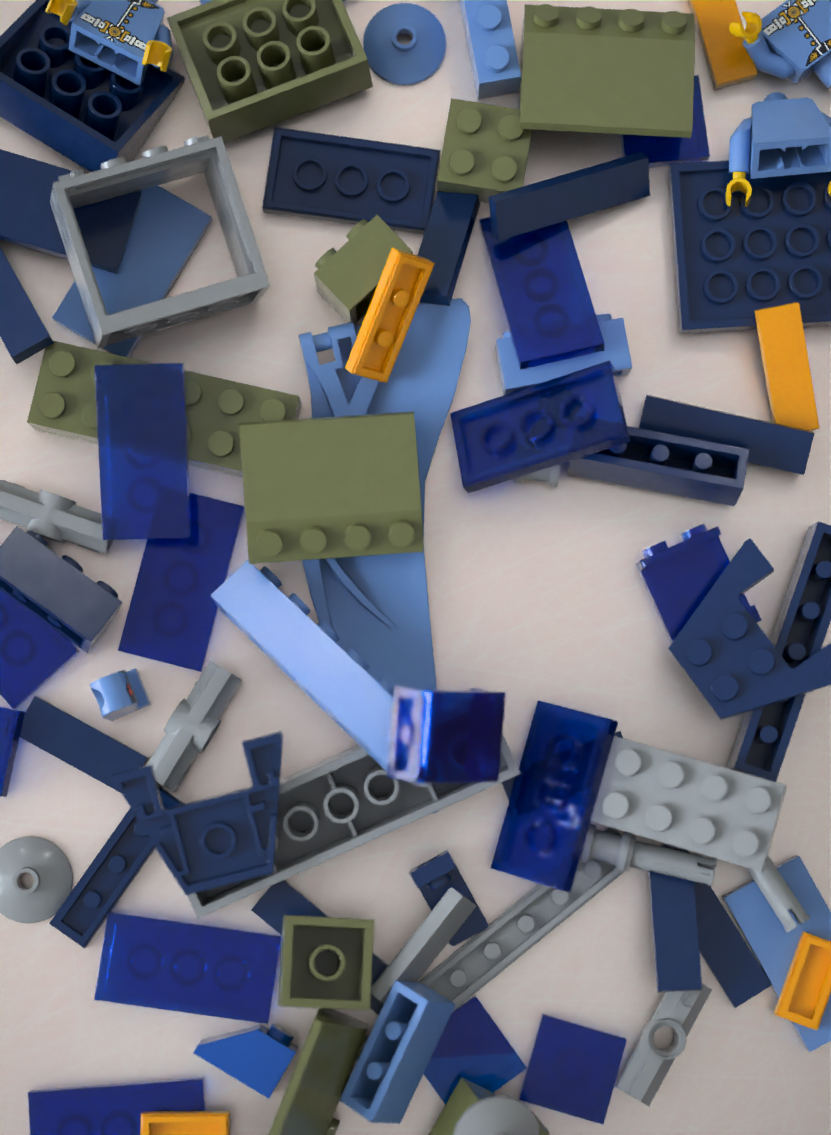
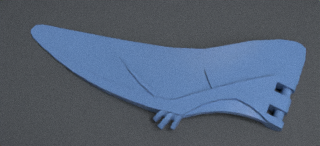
M462 298L451 299L450 306L427 303L418 305L387 383L351 374L345 369L362 324L354 326L353 322L328 327V332L312 336L311 332L298 335L309 380L312 418L414 412L423 538L425 480L436 444L454 398L470 330L469 306ZM332 349L335 361L319 365L316 352ZM424 552L302 560L319 622L323 620L339 636L340 639L336 643L345 652L351 648L354 649L369 665L366 672L375 680H378L381 676L385 678L399 693L396 700L405 709L413 705L423 715L439 709Z

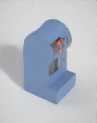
M136 668L127 672L122 670L110 674L90 684L104 719L113 721L152 705Z

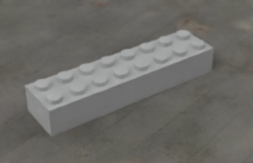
M479 690L424 715L430 723L426 729L433 743L396 779L382 768L360 745L281 779L273 873L187 895L197 918L521 774L484 691Z

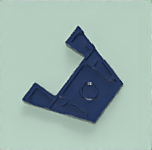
M751 538L744 542L669 646L670 652L721 720L831 685V643L796 668H790L739 600L742 594L774 572V568Z
M282 731L242 741L252 786L221 795L165 808L162 804L152 764L111 775L113 784L128 802L135 818L142 824L150 836L156 850L185 895L273 873L283 748Z

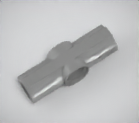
M0 480V519L26 527V531H33L44 538L62 543L65 540L98 553H108L117 532L118 519L77 506L75 501L51 492L40 490L38 493L23 486Z
M211 661L204 668L188 698H184L171 715L164 729L166 734L147 765H153L156 781L172 791H175L180 785L197 754H201L213 738L221 723L220 716L242 682L240 678Z
M702 984L701 991L666 992L654 1015L643 1026L641 1039L615 1085L616 1088L650 1106L673 1061L684 1050L686 1037L712 989ZM662 1026H669L673 1031V1042L668 1048L659 1050L653 1043L654 1033Z

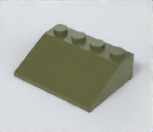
M213 0L167 18L212 137L222 136L224 143L373 87L368 59L342 0Z
M549 4L525 5L521 43L519 129L691 138L695 66L694 14L677 11L653 12L638 11L636 9H598L588 6L580 8Z
M413 411L239 423L249 564L424 552L422 505Z
M318 1008L268 1135L336 1134L340 1120L333 1118V1115L350 1078L349 1075L354 1062L359 1059L369 1036L365 1035L368 1023L333 1009Z

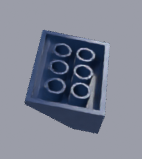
M36 0L0 36V117L89 172L101 170L100 165L111 159L124 157L126 162L133 161L184 84L185 77L167 67L166 72L160 70L161 67L149 64L144 80L139 86L68 50L72 22L64 25L60 22V16L46 13L45 10L50 0Z

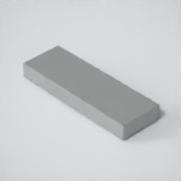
M453 887L449 888L371 987V994L380 1002L385 1003L395 980L417 983L477 905Z

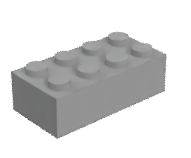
M613 736L589 821L764 872L787 786Z

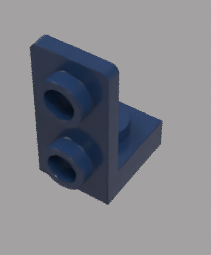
M448 850L409 871L431 911L451 887L477 905ZM478 905L449 941L451 946H456L488 927V923Z

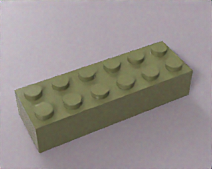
M54 341L44 351L27 423L36 431L243 477L239 423L299 419L302 404L300 397L297 395Z

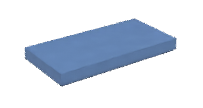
M158 185L139 190L142 196L118 273L115 274L92 267L107 314H114L165 299L213 221L212 216ZM74 281L52 318L55 322L96 345L76 282ZM143 335L102 347V349L111 354L130 358Z
M798 855L776 866V868L807 915L809 914L811 918L799 925L792 912L788 910L798 925L788 933L784 930V926L754 880L722 897L762 970L772 984L771 986L778 998L780 997L802 931L831 941V911ZM831 993L818 1031L791 1021L809 1052L831 1041Z

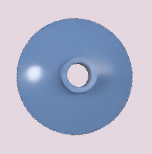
M398 3L383 8L370 20L364 32L363 50L368 59L369 67L381 79L396 85H413L425 81L438 70L445 56L446 37L441 23L429 10L416 4ZM402 33H407L412 37V41L407 45H402L397 41V37Z

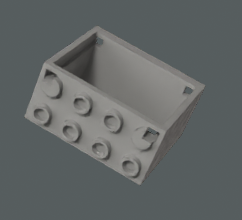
M208 135L200 138L195 136L184 141V147L168 151L167 146L155 147L143 152V158L126 162L124 157L111 159L100 165L101 170L84 174L83 169L71 170L69 174L58 176L59 181L53 183L50 205L97 349L258 302L270 287L222 136L210 140ZM204 173L238 277L108 315L73 209Z

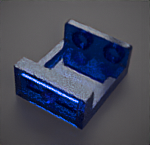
M705 524L694 527L681 534L683 542L669 548L666 541L653 545L642 551L645 558L635 564L671 644L730 563L719 539L721 532L718 526L708 531ZM742 594L739 597L741 603L756 623L762 621L755 605L750 606L745 594Z
M394 686L387 777L412 783L499 782L505 692L480 688L439 690Z

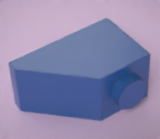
M260 1024L203 1039L193 1053L269 1099L293 1059L298 1046L291 1043L294 1036L285 1029L275 1024H271L268 1029Z

